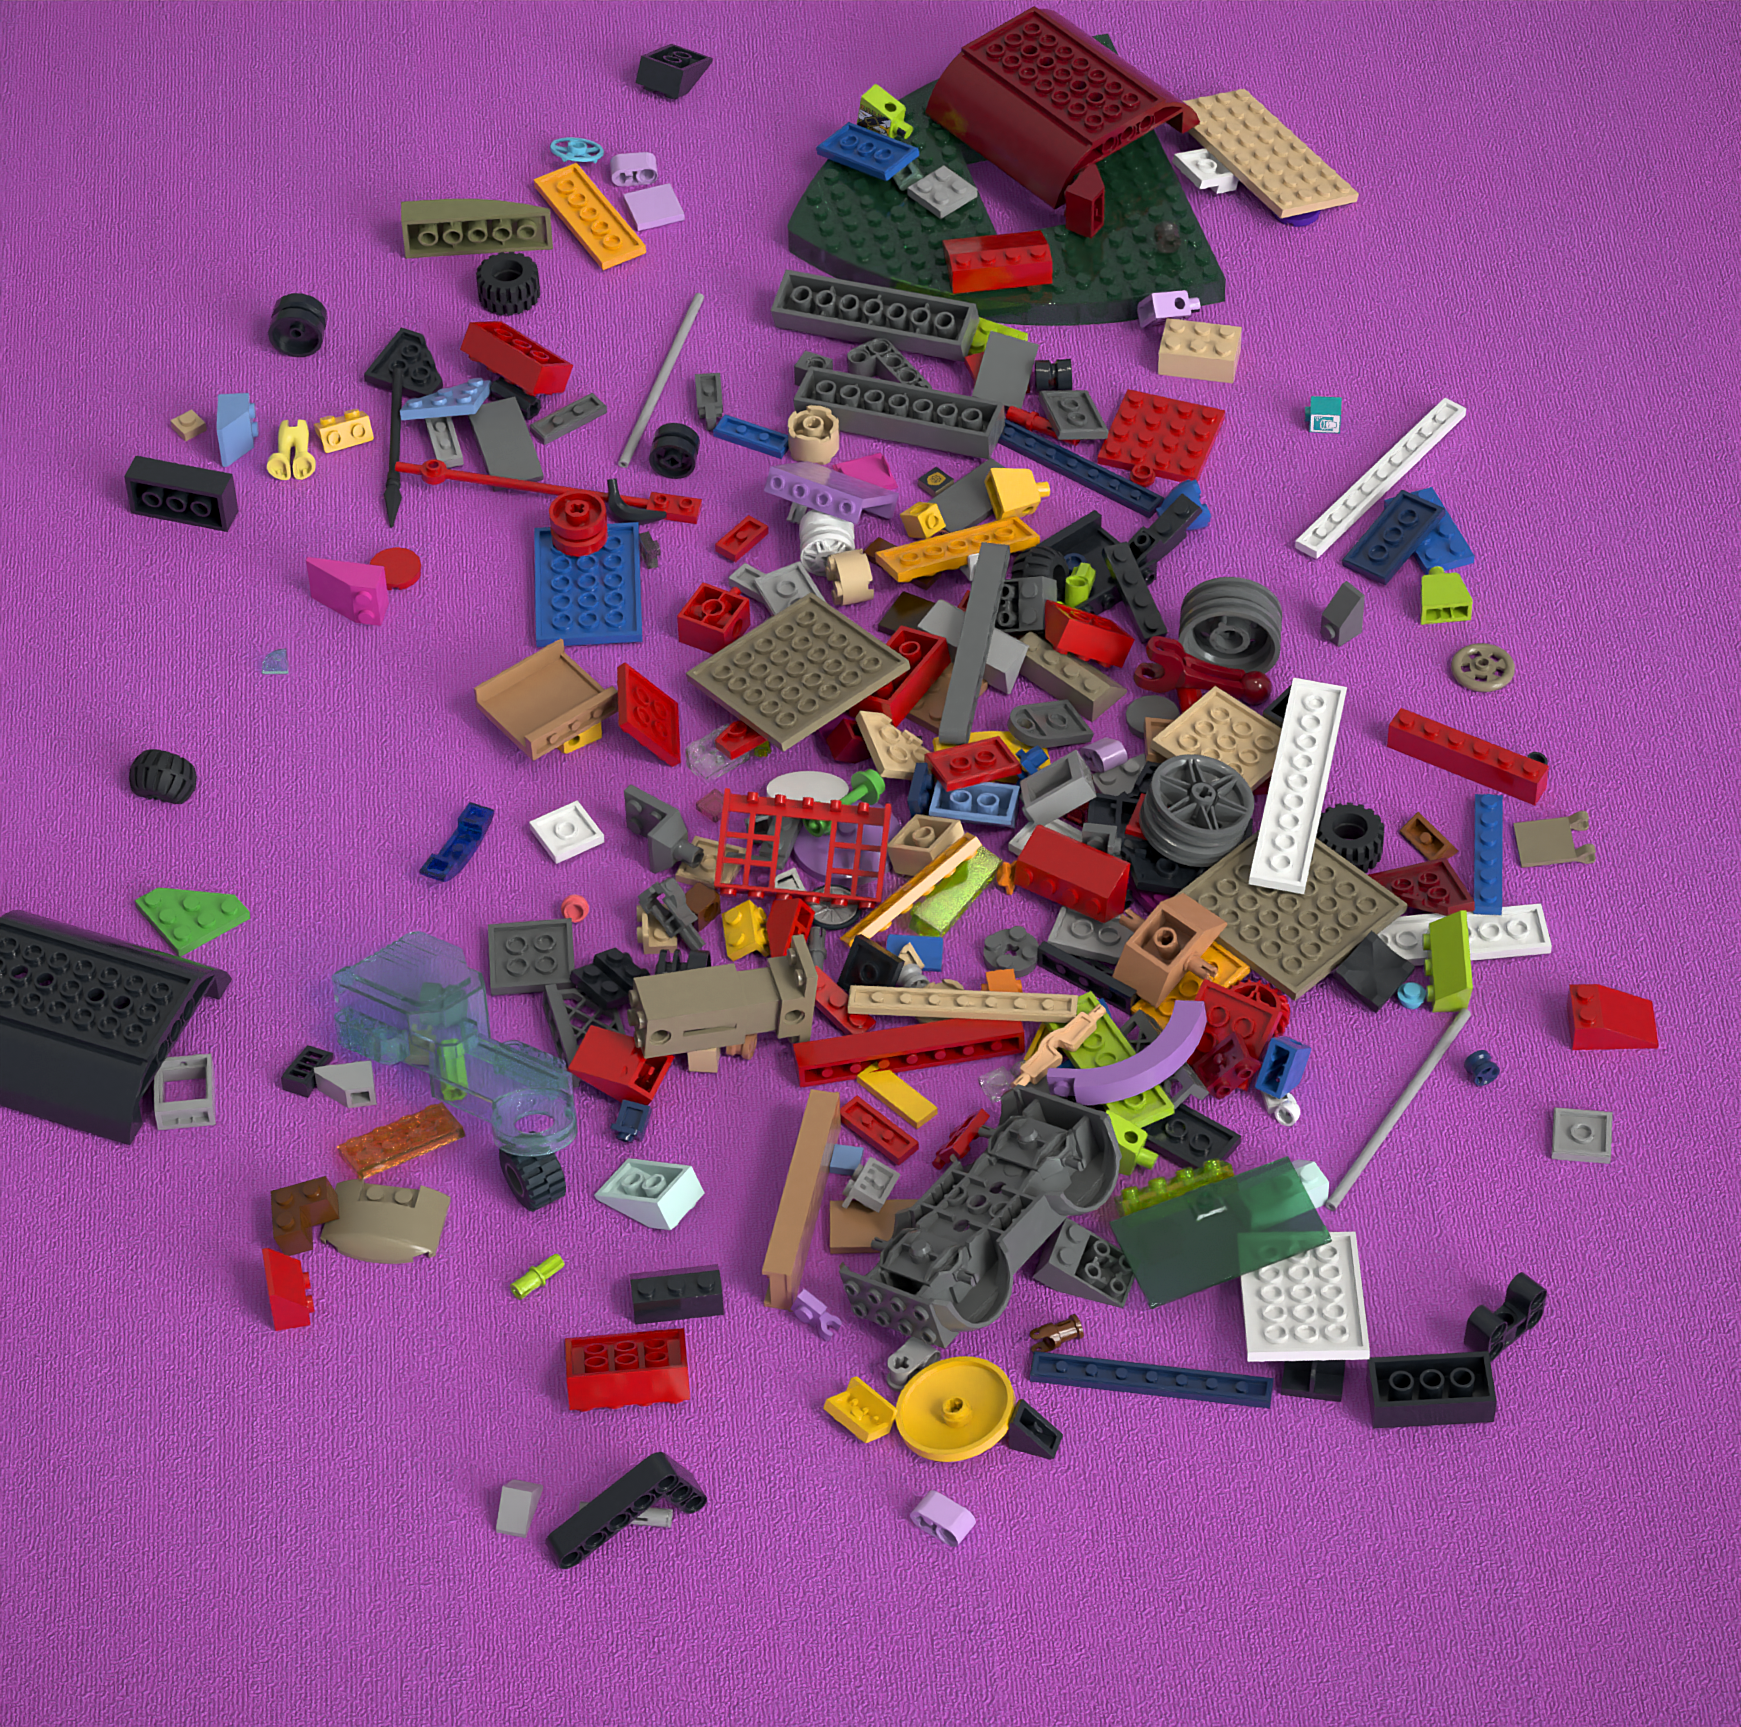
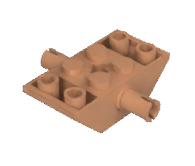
M1184 893L1161 901L1146 920L1134 913L1130 908L1124 911L1128 916L1122 913L1119 923L1134 932V934L1125 943L1112 977L1136 989L1137 996L1157 1009L1188 971H1191L1202 980L1205 978L1212 981L1209 975L1215 978L1218 969L1200 957L1228 925L1226 921Z

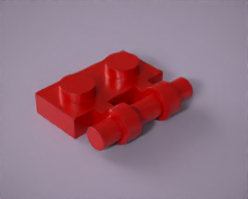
M983 1108L969 1115L961 1125L954 1128L949 1135L950 1140L938 1149L932 1165L936 1169L941 1170L945 1164L951 1162L949 1157L952 1154L958 1160H961L971 1149L969 1143L980 1137L978 1134L979 1128L985 1124L990 1115Z

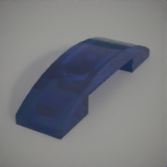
M469 802L457 819V829L438 854L432 853L419 870V874L441 882H447L461 872L480 846L495 814L494 809Z

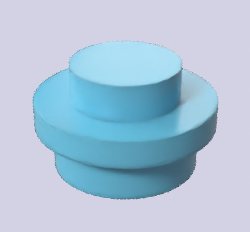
M1408 982L1399 987L1397 997L1403 1007L1416 1009L1425 1001L1426 991L1420 984Z

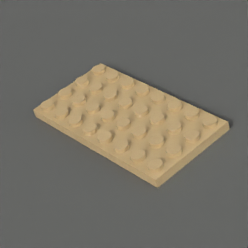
M1238 89L1236 91L1183 100L1197 113L1200 120L1199 125L1187 132L1279 218L1357 202L1359 193L1247 90Z

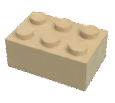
M1167 318L1159 349L1158 375L1233 383L1241 351L1242 327Z

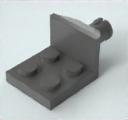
M630 784L624 790L627 828L633 833L640 834L648 839L650 872L655 874L668 869L677 861H681L693 869L696 868L703 859L704 849L688 841V831L679 810Z

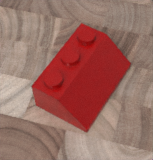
M1048 599L1045 603V638L1053 644L1052 648L1055 651L1067 655L1068 651L1075 653L1074 655L1084 661H1089L1091 658L1106 668H1111L1112 665L1120 668L1123 667L1135 639L1113 620Z

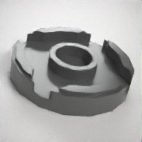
M1157 695L1143 696L1135 699L1128 706L1126 724L1133 735L1144 739L1143 724L1145 717L1176 720L1179 717V709L1174 702L1165 697Z

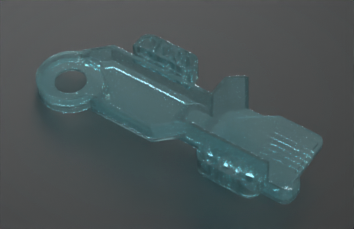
M410 932L400 937L397 941L392 942L391 945H387L386 948L375 952L374 955L368 956L353 966H345L332 975L335 1005L342 1009L334 1015L337 1043L381 1064L391 1065L402 1061L429 1073L432 1097L490 1122L494 1143L507 1153L518 1156L546 1155L568 1146L577 1136L578 1126L572 1073L566 1070V1062L521 1041L510 1040L501 1043L491 1038L483 975L481 972L467 967L462 948L424 932ZM534 1114L546 1115L555 1121L549 1129L538 1133H525L514 1127L519 1119Z

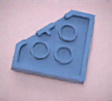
M473 378L466 383L451 388H443L436 393L421 398L410 399L400 410L401 420L475 414L491 393V380L483 381L482 378Z

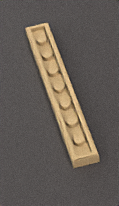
M856 985L850 986L848 1013L1057 1023L1071 1022L1077 1016L1078 995Z

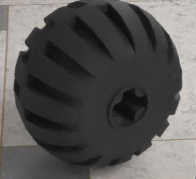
M1040 545L1028 548L1017 556L1013 563L1011 579L1044 576L1057 580V601L1063 602L1065 600L1066 578L1070 574L1066 559L1060 552L1051 547Z
M148 749L139 754L130 766V788L137 796L150 800L152 798L155 800L159 798L164 803L182 804L191 797L196 788L197 776L194 766L187 759L177 754L158 749Z

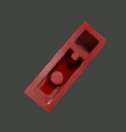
M800 898L773 900L766 924L771 958L787 956V948H791V939L794 935L803 934L807 943L815 911Z

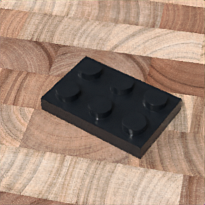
M1183 1103L1174 1110V1114L1141 1128L1148 1134L1145 1142L1146 1146L1207 1180L1214 1175L1241 1144V1135Z

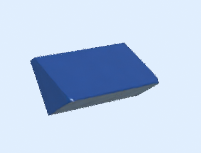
M894 934L887 936L886 950L899 956L903 947L910 942L924 964L922 971H942L944 951L942 937Z

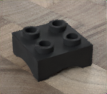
M1371 930L1351 955L1335 970L1333 978L1377 1013L1413 973L1415 966L1394 952Z

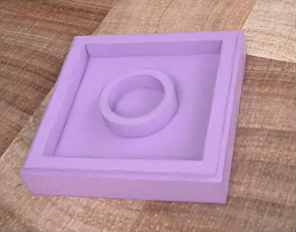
M670 183L623 194L625 205L638 231L685 220L684 212Z

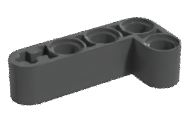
M873 339L853 348L847 354L848 373L871 378L877 375L882 380L932 389L929 382L887 339Z

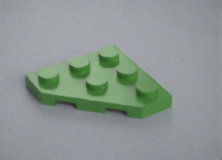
M158 887L135 900V905L139 912L179 957L251 919L249 910L233 894Z

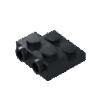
M615 947L595 954L592 964L571 970L569 980L604 1011L630 1003L629 990H633L634 978L650 976V973L647 969H640L635 965L629 953H622Z

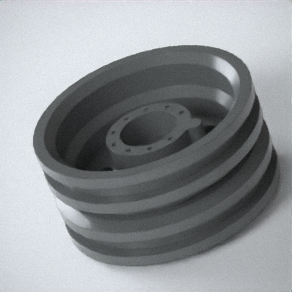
M1219 577L1204 581L1192 588L1182 601L1178 642L1182 644L1185 653L1205 662L1227 668L1243 669L1245 673L1260 671L1266 674L1274 667L1280 656L1283 617L1281 604L1268 588L1249 579Z
M1197 754L1175 756L1164 761L1156 769L1139 811L1140 828L1152 847L1165 857L1188 866H1213L1240 845L1253 814V793L1245 779L1224 762Z

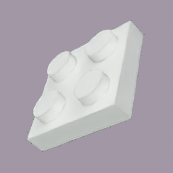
M578 800L529 822L530 830L556 864L604 843V834Z

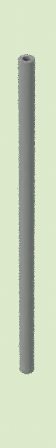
M701 293L694 295L618 462L620 467L627 468L704 300V296Z
M1463 1008L1455 1017L1325 1203L1327 1209L1335 1211L1471 1016L1469 1010Z

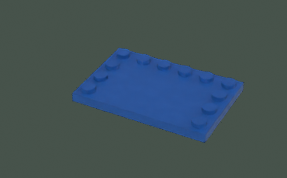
M638 522L607 524L608 539L606 544L595 553L578 557L566 555L556 549L552 544L550 527L534 528L537 647H546L560 638L563 640L564 646L643 642Z

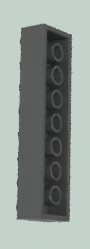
M787 269L771 308L775 326L778 328L859 343H867L873 339L883 338L887 339L897 350L965 362V357L968 355L980 321L976 304Z
M813 366L809 367L793 399L794 412L796 411V413L807 410L806 406L810 405L829 408L832 415L839 420L840 431L989 460L1005 427L1004 403Z

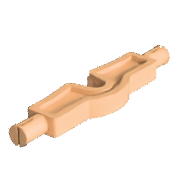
M1097 1004L1088 1014L1081 1012L1064 1028L1049 1033L1041 1041L1038 1051L1020 1067L1021 1075L1011 1082V1087L1013 1088L1018 1084L1026 1086L1029 1082L1037 1084L1047 1075L1048 1068H1057L1061 1065L1062 1055L1055 1048L1062 1047L1068 1051L1075 1052L1086 1038L1097 1029L1096 1021L1106 1014V1009L1101 1004Z

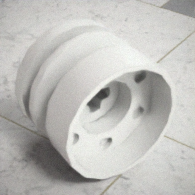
M815 509L807 512L801 518L799 524L801 562L808 572L826 577L825 566L828 565L827 557H830L831 554L855 550L854 524Z

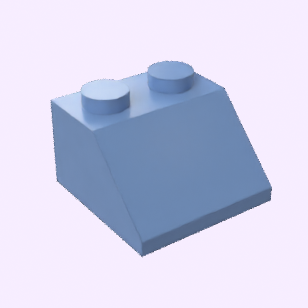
M249 393L218 394L217 436L222 467H228L253 449L254 437H259L258 422H253V418H256L255 403H250Z

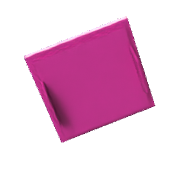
M881 453L832 465L833 469L837 472L885 489L892 490L898 488L890 471V466L885 456Z

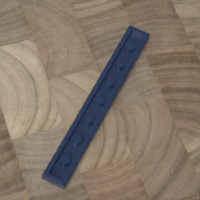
M1005 419V427L997 443L1149 519L1156 513V508L1161 507L1164 497Z
M1038 1351L1033 1353L1030 1371V1382L1267 1409L1271 1407L1274 1378Z

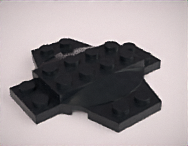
M1147 761L1131 793L1127 794L1124 791L1118 796L1096 793L1097 797L1088 801L1086 823L1117 826V838H1122L1120 854L1130 863V871L1136 889L1176 895L1212 866L1195 867L1175 862L1159 853L1147 840L1125 834L1126 826L1130 822L1141 793H1147L1156 769L1162 764ZM1251 818L1240 844L1252 836L1253 819Z

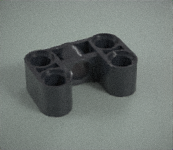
M1520 1272L1509 1283L1505 1302L1500 1308L1493 1312L1482 1304L1471 1313L1466 1324L1464 1345L1473 1352L1489 1351L1490 1362H1492L1504 1349L1513 1344L1515 1340L1527 1330L1532 1329L1540 1321L1544 1313L1547 1290L1524 1272Z

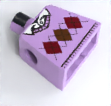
M1185 290L1152 293L1136 305L1141 329L1164 326L1167 318L1185 320L1191 316V313L1200 311L1199 299L1197 297L1188 298V293Z

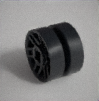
M667 423L660 426L655 431L649 455V463L652 469L659 475L670 479H681L689 476L695 469L700 447L698 434L689 426L680 423Z

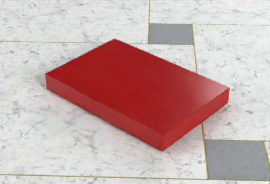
M1000 736L924 754V762L927 763L928 768L946 792L1022 773V765Z

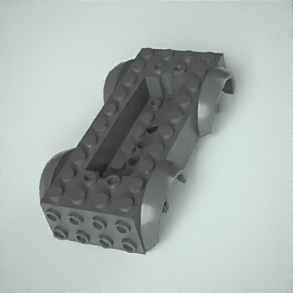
M1020 1084L1005 1092L1001 1096V1116L998 1127L994 1129L982 1125L979 1128V1136L989 1139L986 1150L973 1163L965 1166L961 1165V1162L957 1160L954 1154L949 1157L952 1165L912 1207L899 1210L895 1214L894 1231L891 1239L885 1241L875 1237V1240H872L871 1248L881 1252L880 1261L865 1276L850 1271L844 1262L839 1265V1274L851 1304L852 1312L861 1319H868L882 1327H889L901 1332L905 1336L910 1335L923 1340L929 1345L933 1344L944 1349L960 1332H972L982 1329L997 1320L1007 1307L1012 1293L1013 1275L1068 1216H1080L1092 1212L1103 1205L1112 1194L1118 1179L1119 1161L1122 1155L1109 1114Z

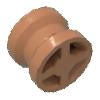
M757 1033L745 1035V1044L726 1046L727 1055L734 1056L738 1054L742 1055L743 1059L750 1060L756 1048Z

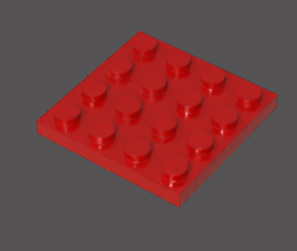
M1127 389L1109 429L1108 438L1105 439L1097 456V464L1132 471L1133 467L1138 464H1147L1152 467L1155 477L1177 482L1196 479L1198 482L1225 419V410Z

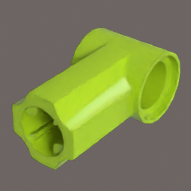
M1080 563L1079 566L1074 567L1071 576L1066 578L1064 600L1066 606L1074 608L1088 599L1096 578V570L1090 564Z

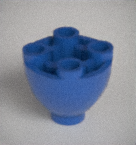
M1187 479L1176 485L1167 494L1161 507L1156 508L1159 518L1183 493L1200 506L1203 511L1186 530L1202 529L1208 527V523L1211 522V514L1207 504H1201L1200 502L1201 490L1196 479L1192 481Z

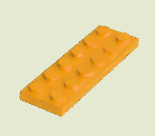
M577 163L533 179L536 190L602 270L646 253V245Z
M1013 516L875 552L876 562L897 582H910L913 578L933 576L936 572L956 570L960 566L967 565L968 556L979 553L982 542L1009 545L1010 553L1025 551L1040 543V536L1019 517Z

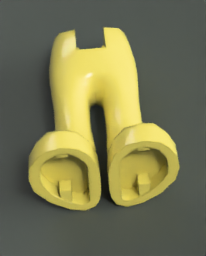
M298 419L297 427H289L288 420L281 422L278 431V453H273L267 461V470L273 477L280 480L290 479V452L292 447H295V457L293 459L294 477L299 480L305 479L315 471V459L308 452L309 430L305 420Z

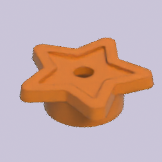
M1014 860L1011 864L1003 862V865L997 871V883L999 886L1006 888L1007 895H1012L1015 887L1014 879L1017 860Z

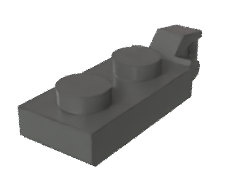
M720 373L695 374L699 418H706V429L713 430L716 427V417H722L723 413Z

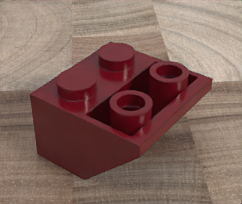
M1091 163L1085 170H1082L1072 185L1067 186L1064 193V198L1066 199L1064 211L1066 229L1088 238H1092L1104 225L1105 187L1094 163Z

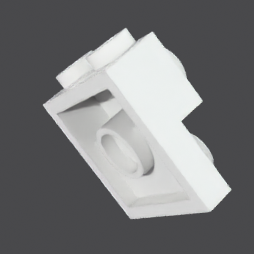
M1206 148L1174 154L1172 163L1199 189L1210 187L1216 194L1236 190L1239 179Z

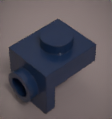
M623 1099L616 1124L611 1123L610 1130L617 1135L616 1139L626 1143H633V1140L642 1142L652 1108Z

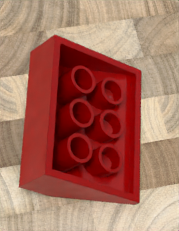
M1041 230L942 240L953 294L1052 284V257L1049 244Z
M684 1328L565 1338L569 1410L586 1412L593 1408L601 1407L618 1409L624 1405L650 1406L658 1402L678 1404L684 1400H690Z

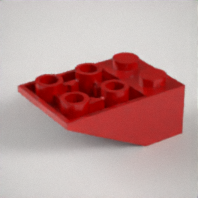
M590 1025L567 1071L621 1103L624 1099L648 1106L653 1100L675 1056L666 1055L644 1059L641 1047L637 1048L635 1045L634 1037Z

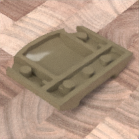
M364 1178L337 1183L335 1192L338 1195L340 1219L325 1223L320 1238L324 1245L329 1241L338 1248V1253L344 1256L381 1264L414 1262L413 1257L429 1252V1258L436 1256L451 1202L450 1196L422 1185L420 1190L369 1184L364 1182Z

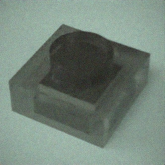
M649 531L640 533L639 544L643 560L648 570L658 567L657 556L661 555L659 543L657 540L653 541Z

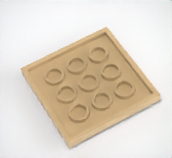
M1215 686L1153 738L1150 748L1167 759L1185 754L1204 755L1217 759L1235 769L1245 779L1253 792L1272 775L1282 728Z

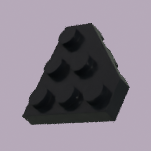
M402 327L364 373L365 382L392 390L393 370L395 368L402 369V394L413 398H421L436 393L443 388L440 373L438 374L435 361L428 350L424 335Z

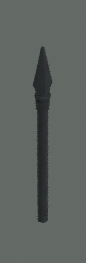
M400 368L393 370L389 472L384 492L391 528L394 526L402 500L400 473L395 471V464L399 461L400 410L402 407L403 370Z

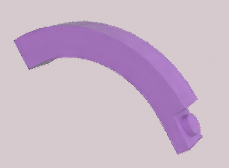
M1175 1000L1173 1013L1161 1034L1149 1046L1128 1059L1112 1065L1090 1069L1048 1068L1047 1082L1050 1095L1075 1096L1076 1103L1096 1105L1123 1100L1160 1084L1174 1074L1188 1060L1199 1044L1207 1022L1204 1001Z

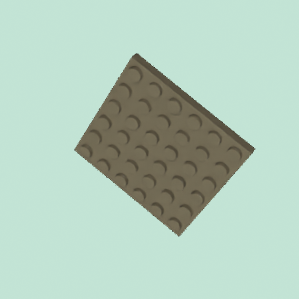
M810 592L686 672L688 682L784 752L909 670L910 664L909 660Z
M1259 829L1176 895L1186 894L1226 921L1228 925L1214 941L1296 1001L1342 964L1371 930L1379 934L1405 913L1407 903L1317 838L1315 839L1304 894L1249 884V877L1260 832Z

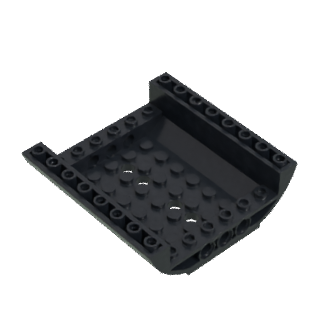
M12 910L0 917V1106L131 1145L143 1125L139 1107L140 1099L204 996L220 1000L232 980L231 976L226 971L26 911ZM27 974L23 978H14L15 975ZM48 980L53 981L48 986L39 985L40 983H44ZM97 996H103V999L99 1001L90 1000L91 998H95ZM124 1003L129 1004V1006L124 1009L116 1008V1006L122 1005Z

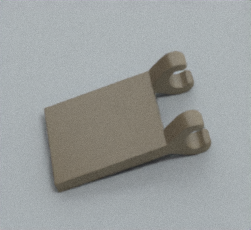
M1578 811L1568 817L1513 823L1521 868L1575 861L1585 864L1594 863L1596 860L1595 846L1593 844H1585L1575 849L1571 829L1585 831L1589 828L1588 813L1586 811Z

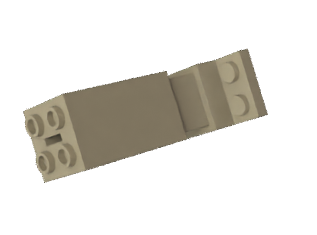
M803 934L792 936L791 948H787V956L767 958V967L737 971L735 964L732 963L634 978L633 990H629L631 1009L627 1010L629 1026H634L635 1045L637 1048L641 1047L644 1059L745 1044V1035L774 1030L777 1038L788 1037L790 1043L810 1041L818 975Z

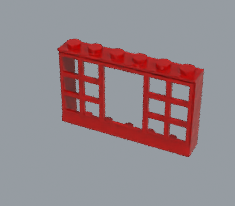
M725 788L714 888L720 892L721 896L736 897L738 893L748 894L747 898L754 900H763L764 896L775 897V900L800 898L807 905H819L821 901L831 902V906L837 908H847L848 904L859 905L858 908L861 910L873 911L875 907L882 903L892 812L891 804L886 803L885 808L870 807L869 803L859 802L858 806L844 805L840 800H830V803L814 802V798L803 797V800L787 799L785 795L776 794L775 798L761 797L757 792H747V795L732 794L730 788ZM730 812L750 814L748 833L728 831ZM756 814L776 816L774 836L754 834ZM782 817L832 822L824 893L775 888ZM837 822L858 824L856 844L835 842ZM864 825L883 827L881 846L862 844ZM727 838L747 839L745 859L725 857ZM753 840L774 842L772 861L751 860ZM835 848L855 850L853 869L833 868ZM861 851L880 852L878 872L859 870ZM724 863L745 865L742 885L722 883ZM750 866L771 868L769 887L748 885ZM832 874L852 876L850 895L830 893ZM858 876L878 878L876 898L856 896Z

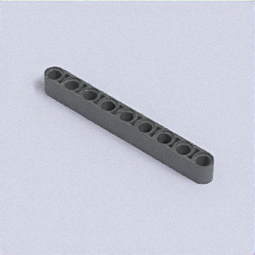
M982 542L940 723L939 743L963 745L969 742L1010 557L1009 545Z

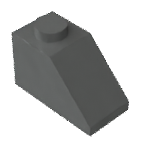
M1348 581L1342 583L1321 616L1320 633L1337 647L1362 633L1365 595Z

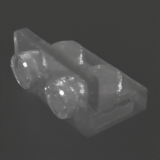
M728 723L713 730L698 741L692 742L685 748L686 766L705 784L710 783L749 760V752L734 760H730L716 748L715 739L729 726Z

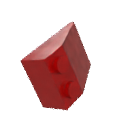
M1569 984L1566 1007L1572 1050L1658 1049L1659 1043L1651 1000L1600 984Z

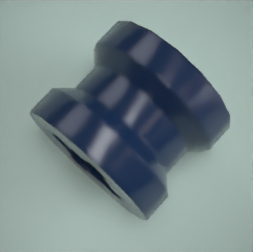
M1486 1050L1475 1051L1464 1062V1068L1468 1073L1472 1074V1080L1477 1086H1485L1493 1082L1500 1073L1499 1067L1496 1063L1491 1062L1492 1057Z

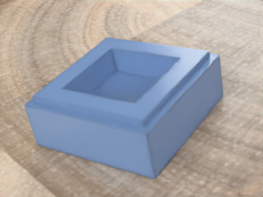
M835 1144L829 1166L830 1173L852 1176L859 1163H862L864 1149L862 1147Z

